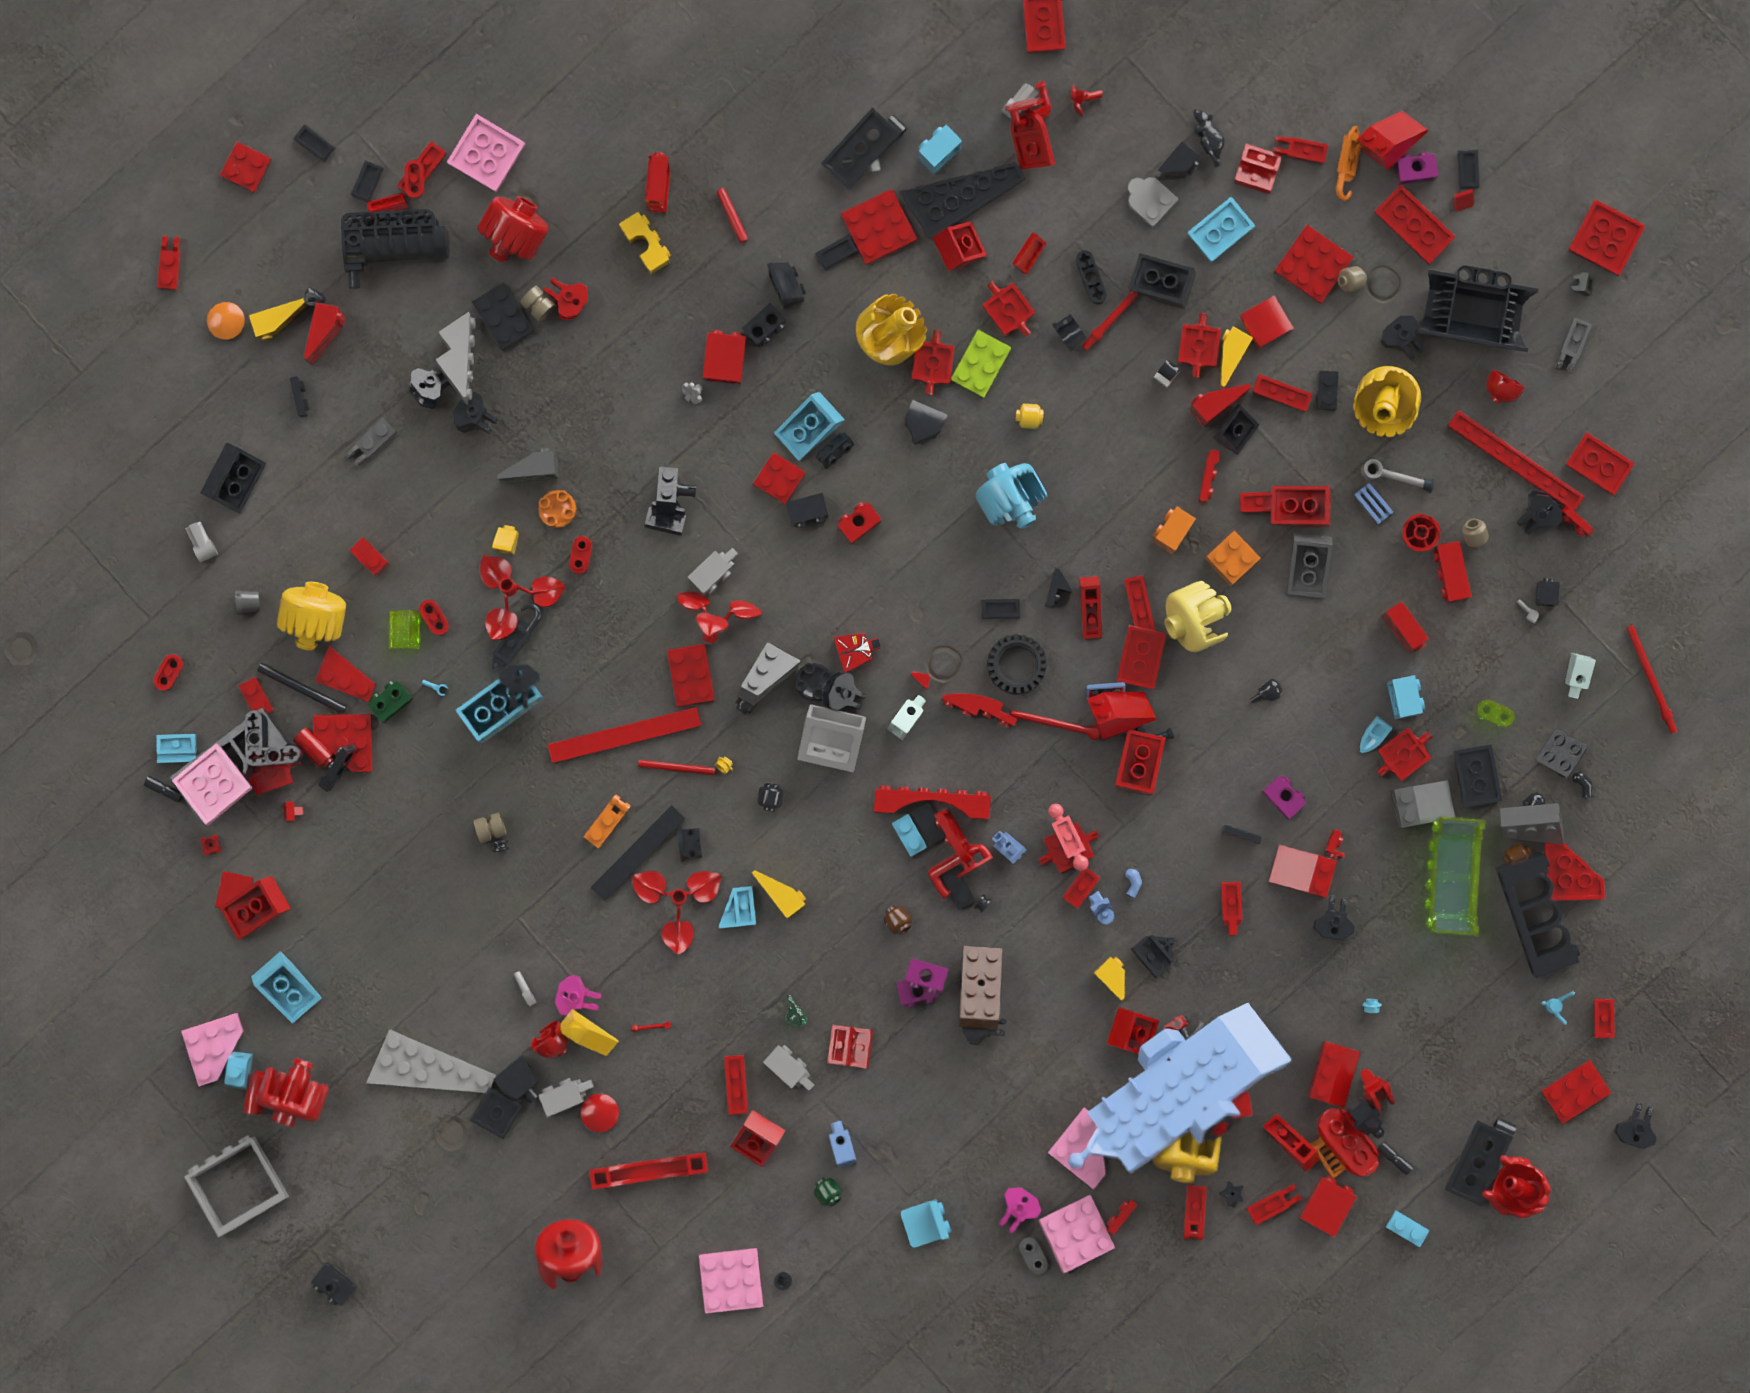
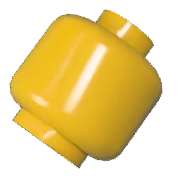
M1022 404L1020 410H1016V421H1019L1021 428L1037 429L1043 423V410L1037 404Z

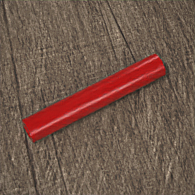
M725 188L717 190L716 194L739 242L747 241L748 237Z

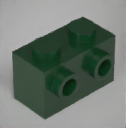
M393 680L384 687L385 690L381 694H374L369 699L370 703L367 704L382 723L388 721L414 700L398 680L396 682Z

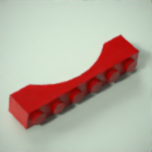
M880 785L879 789H875L874 813L893 814L911 803L937 801L954 806L969 818L990 819L991 796H987V792L975 791V795H970L968 791L956 790V794L948 793L947 789H937V792H929V788H918V791H910V787H899L898 790H891V786Z
M706 1152L593 1168L590 1169L592 1189H599L647 1180L706 1173L709 1170Z

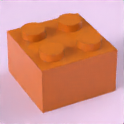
M1178 506L1174 510L1170 509L1163 519L1166 522L1164 526L1160 524L1153 534V537H1155L1153 543L1172 555L1196 518Z
M1235 530L1205 558L1230 586L1261 559Z

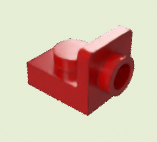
M1333 829L1324 851L1328 852V857L1338 860L1339 857H1345L1344 853L1335 850L1336 847H1340L1343 837H1341V831Z

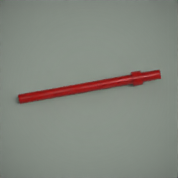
M1131 291L1109 317L1090 333L1091 336L1081 347L1088 351L1096 341H1099L1104 336L1103 333L1139 294Z
M1634 625L1629 626L1626 629L1662 712L1660 713L1662 720H1665L1670 734L1677 732L1678 730L1672 718L1673 713L1671 709H1668Z

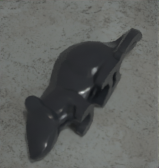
M1194 109V117L1200 127L1198 125L1195 126V134L1202 136L1201 146L1206 154H1210L1214 167H1219L1221 162L1220 153L1225 144L1224 136L1214 126L1212 115Z

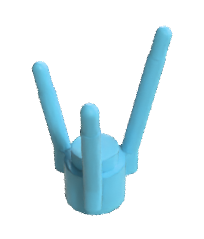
M1570 992L1558 999L1552 998L1547 1002L1543 1001L1542 1005L1545 1006L1547 1012L1554 1014L1561 1023L1566 1025L1567 1022L1559 1013L1563 1007L1562 1001L1572 997L1575 993Z

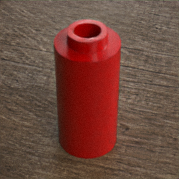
M307 727L293 739V742L319 768L323 766L326 768L333 762L332 757L334 754Z
M253 1070V1074L248 1076L244 1113L263 1115L264 1107L258 1105L256 1098L265 1074L264 1071Z

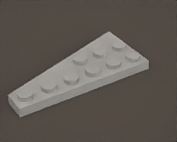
M389 1030L366 1083L485 1093L488 1087L492 1086L496 1075L393 1030Z

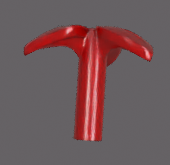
M1073 85L1070 96L1071 100H1074L1073 107L1081 117H1084L1080 104L1102 98V91L1090 93L1084 90L1075 91V86Z

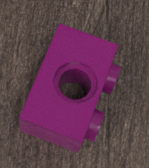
M1430 152L1419 153L1415 157L1406 154L1395 163L1398 185L1433 181L1438 178L1436 155H1430ZM1412 164H1418L1421 167V171H1414Z
M1279 775L1261 792L1288 820L1306 804L1304 801L1305 796L1299 790L1295 791L1291 787L1292 782L1286 776L1282 777ZM1282 791H1287L1290 794V799L1287 802L1283 801L1280 797Z
M911 958L904 981H908V986L919 988V985L927 987L926 991L937 994L938 990H943L948 969ZM923 971L931 973V980L929 982L921 980L920 975Z
M931 974L921 976L920 978L923 982H929ZM908 981L896 982L901 1005H905L906 1008L917 1006V1001L924 1000L925 1003L936 1001L935 997H939L938 992L937 994L928 992L925 986H921L924 990L923 995L916 997L912 993L914 987L908 986Z

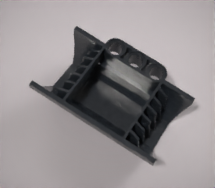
M1468 265L1461 266L1454 274L1428 270L1429 294L1425 315L1417 333L1528 352V348L1524 345L1519 333L1522 310L1525 302L1531 296L1538 293V288L1511 284L1512 278L1506 272ZM1461 270L1468 273L1467 280L1460 277L1459 273ZM1479 274H1485L1487 276L1486 283H1482L1479 281ZM1498 277H1503L1506 280L1505 286L1498 284Z

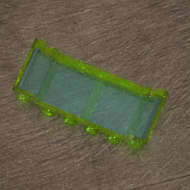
M1439 816L1433 821L1432 840H1429L1428 851L1431 852V860L1428 859L1427 871H1430V879L1426 880V890H1429V896L1425 899V909H1428L1426 927L1429 929V933L1479 935L1478 917L1476 916L1481 840H1483L1482 831L1485 830L1486 820Z

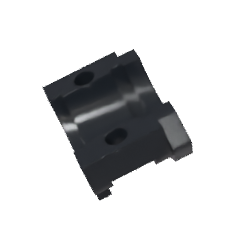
M1071 314L1058 323L1054 322L1052 324L1070 352L1074 350V347L1087 339Z
M678 828L681 862H685V859L702 858L699 828L684 830Z

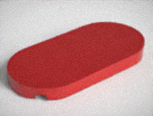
M1338 1108L1324 1111L1317 1123L1319 1136L1352 1175L1364 1177L1372 1174L1379 1164V1153L1374 1143L1363 1131L1359 1132L1352 1124L1354 1119L1347 1111Z

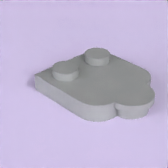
M1153 177L1145 180L1134 178L1128 185V191L1131 194L1128 200L1129 207L1152 228L1178 201V198Z

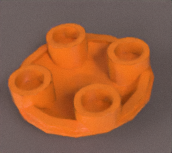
M222 302L216 304L207 315L208 329L216 338L229 340L243 332L245 322L243 312L233 303Z
M563 490L551 491L539 500V516L550 527H564L571 523L575 517V501L571 495Z

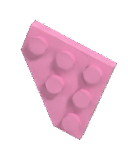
M238 1013L181 1031L198 1086L219 1080L228 1062V1057L234 1051L239 1038L244 1032Z
M1083 1108L1048 1153L1094 1189L1105 1176L1104 1156L1090 1155L1084 1160L1082 1167L1079 1169L1071 1168L1068 1163L1070 1155L1074 1153L1080 1154L1088 1148L1087 1146L1097 1129L1096 1124L1087 1113L1089 1111Z

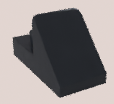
M1059 568L1054 570L1045 607L1052 608L1054 604H1058L1060 593H1057V590L1070 594L1073 593Z

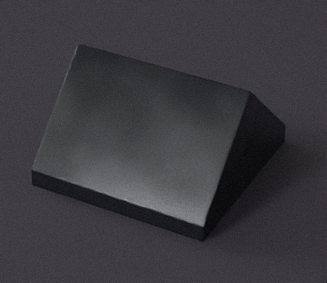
M1238 404L1214 436V439L1238 455L1260 424Z

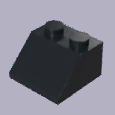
M1182 141L1158 169L1155 178L1157 180L1185 178L1187 174L1191 176L1198 168L1200 156Z

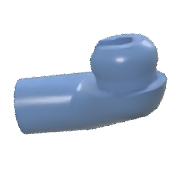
M1128 869L1125 875L1130 880L1131 886L1127 895L1135 898L1142 885V880L1137 870Z

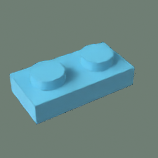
M909 814L892 823L910 857L927 848Z
M1396 1210L1386 1225L1388 1229L1419 1247L1430 1231Z

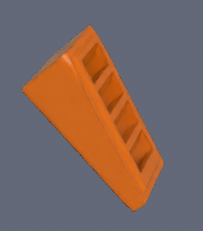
M1321 1137L1311 1143L1318 1151L1320 1162L1331 1178L1334 1179L1346 1170L1337 1157L1329 1163L1326 1162L1335 1155L1331 1151L1323 1157L1322 1154L1330 1149ZM1338 1162L1341 1164L1335 1169L1331 1170V1167H1333Z

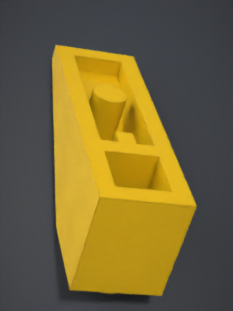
M304 298L249 315L256 338L262 341L272 339L273 335L278 334L308 305Z
M1232 327L1231 331L1227 329L1222 337L1224 343L1221 351V389H1224L1253 339V337L1235 327Z
M755 870L752 872L787 919L806 905L803 902L806 898L800 890L796 892L793 888Z
M573 1009L561 1022L562 1034L577 1044L605 1056L618 1043L616 1038Z

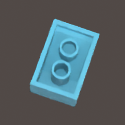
M818 392L810 395L774 434L800 461L833 433L844 421V418Z
M281 951L251 976L254 986L291 1023L295 1022L321 999L317 991Z

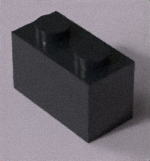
M823 493L786 502L791 526H796V528L805 527L807 522L814 521L815 524L826 521V517H829Z

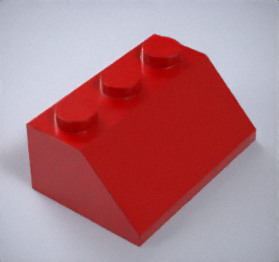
M1323 1041L1307 1097L1345 1108L1360 1052Z

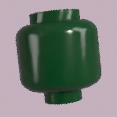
M821 1178L815 1183L814 1195L822 1206L832 1207L842 1199V1189L833 1178Z

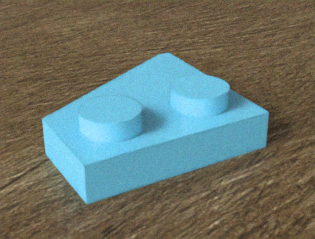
M752 886L733 888L719 928L756 925Z

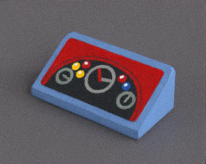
M1125 683L1087 685V699L1104 692H1125Z

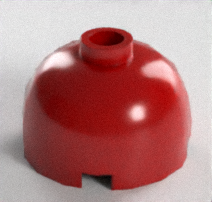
M1492 369L1486 381L1487 391L1492 395L1491 400L1498 404L1516 401L1525 389L1524 385L1495 369Z
M1419 513L1412 515L1405 521L1401 536L1409 549L1416 552H1425L1432 549L1438 543L1441 530L1438 522L1432 516Z
M555 1020L539 1031L542 1034L538 1039L534 1037L530 1044V1047L541 1057H561L567 1051L566 1047L569 1043V1038L562 1034L561 1022L558 1021L557 1023Z

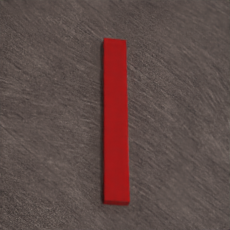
M1458 410L1447 425L1448 428L1540 491H1546L1553 500L1562 506H1568L1575 511L1585 497Z
M695 707L548 744L552 763L702 725L698 709Z

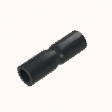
M151 776L146 778L143 785L177 803L180 802L183 796L179 790L165 785Z
M1385 1141L1378 1146L1377 1150L1405 1175L1409 1174L1413 1169V1166L1401 1155H1398Z

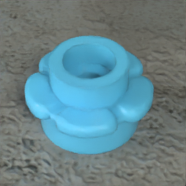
M1366 999L1362 1006L1364 1007V1012L1378 1013L1381 1004L1378 1003L1377 999Z

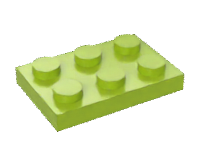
M977 330L951 381L985 398L1011 347Z

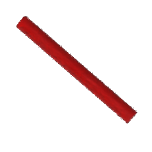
M639 760L638 767L715 775L714 767Z

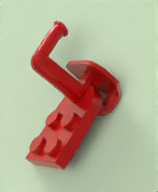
M1044 81L1037 83L1035 86L1039 91L1040 98L1017 101L1005 107V110L1010 112L1012 120L1010 129L1020 170L1048 167L1055 164L1046 124L1043 118L1051 113V104L1045 86L1046 82ZM1040 103H1042L1041 106H1039L1038 108L1032 110L1031 107L1036 106V105H1039Z
M949 808L934 815L936 817L935 823L940 830L943 829L946 834L944 836L949 846H953L956 853L931 867L928 871L929 878L938 893L943 897V900L949 896L951 891H948L939 878L941 874L962 863L966 870L957 875L960 878L993 858L986 846L982 844H969ZM980 852L984 860L976 864L974 855Z

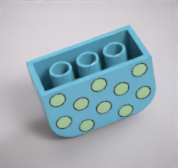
M518 671L517 676H521L522 671ZM498 679L456 709V712L477 741L483 743L536 706L543 697L534 686L530 689V693H528V708H523L522 706L523 694H516L517 706L511 709L509 688Z

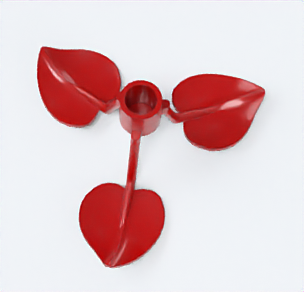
M483 555L480 564L482 581L489 588L495 589L499 587L504 594L505 611L501 608L491 610L486 616L485 625L490 639H504L516 629L518 619L516 614L508 612V597L515 595L518 589L534 595L533 599L537 605L549 607L559 600L565 590V585L552 577H539L532 583L534 591H530L519 584L516 585L510 578L512 568L508 561L499 557Z
M686 591L676 595L682 607L688 610L701 609L703 613L697 615L696 621L703 632L702 639L708 643H715L719 632L727 629V620L731 614L740 619H752L761 616L763 613L750 602L736 600L730 603V609L732 610H729L725 618L706 613L705 606H708L710 601L705 595L693 591Z
M647 871L634 874L633 887L641 900L646 903H656L660 895L670 896L672 904L677 906L676 922H668L663 927L662 939L676 954L683 953L693 940L694 930L690 922H680L681 906L686 902L687 895L692 894L698 902L706 903L713 900L718 893L721 875L711 871L696 872L688 878L686 883L691 891L685 892L682 889H675L673 892H662L666 888V880L659 872Z

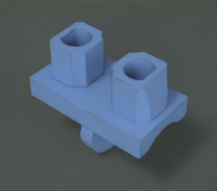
M998 831L992 838L995 842L993 847L1013 864L1026 851L1007 832L1003 834L1001 831Z
M1099 892L1089 897L1091 901L1090 908L1095 920H1099L1103 925L1111 924L1114 920V913L1108 898L1103 899Z

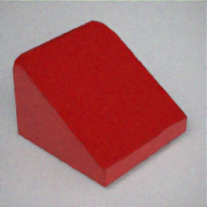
M1473 189L1454 195L1452 202L1457 212L1474 206Z
M913 671L911 677L928 690L931 675Z

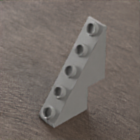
M469 312L439 331L441 340L449 351L436 359L439 369L466 405L468 400H472V389H469V382L473 381V372L470 371V365L474 363L471 347L475 345L472 329H475L476 326L475 318H471Z

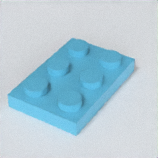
M1230 197L1188 231L1187 235L1206 258L1213 262L1251 231L1255 224L1234 199Z

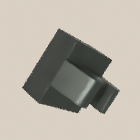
M1586 272L1574 275V279L1580 282L1578 286H1572V289L1585 296H1592L1595 277Z

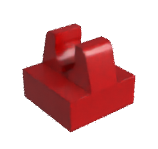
M294 801L283 803L284 822L295 821V816L304 815L303 807H294Z

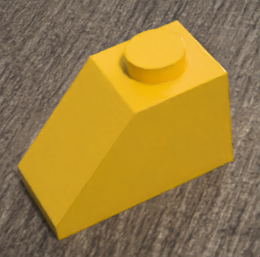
M504 525L503 528L498 527L492 548L495 552L515 555L519 532L515 531V527Z
M1109 957L1094 974L1120 1000H1123L1125 998V970L1122 968L1124 964L1117 957L1114 959Z

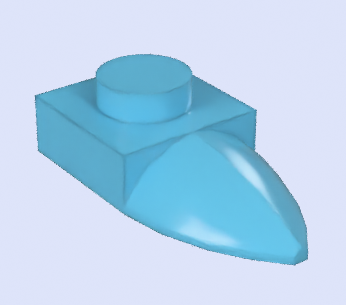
M1376 716L1365 730L1360 743V752H1369L1380 745L1392 730V726Z

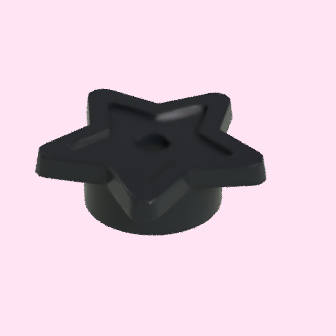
M1230 1181L1227 1182L1226 1189L1219 1193L1226 1198L1227 1206L1232 1205L1235 1201L1243 1202L1240 1194L1243 1185L1234 1186Z

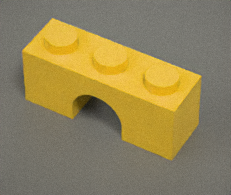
M637 212L621 222L619 226L630 243L637 239H644L649 243L647 251L641 254L640 258L652 275L670 263L668 257L671 255L665 246L661 247L658 243L660 238L655 230L651 232L648 225L650 223L646 216H641Z

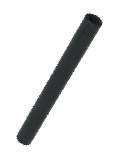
M261 663L257 669L258 672L342 715L347 708L346 705L264 663Z

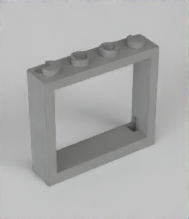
M246 1136L240 1139L238 1146L234 1148L232 1145L221 1151L222 1155L217 1158L215 1155L204 1160L205 1165L200 1168L198 1165L187 1170L189 1174L184 1176L218 1237L223 1236L289 1197L255 1136L251 1138ZM252 1145L279 1194L223 1226L196 1177Z

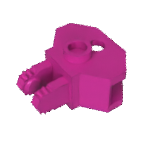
M571 975L559 984L555 1004L562 1015H568L572 1009L576 1011L578 1008L598 1010V1005L587 1003L586 999L587 996L601 999V994L585 988L580 976Z
M1021 1187L1008 1188L1004 1194L1008 1206L1006 1208L1007 1212L999 1222V1225H1005L1012 1214L1016 1217V1220L1010 1226L1009 1231L1013 1233L1024 1219L1037 1218L1041 1212L1038 1199ZM1028 1197V1201L1024 1203L1022 1198Z

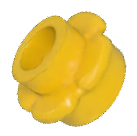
M719 757L715 763L716 767L723 774L733 770L731 767L733 763L727 757Z

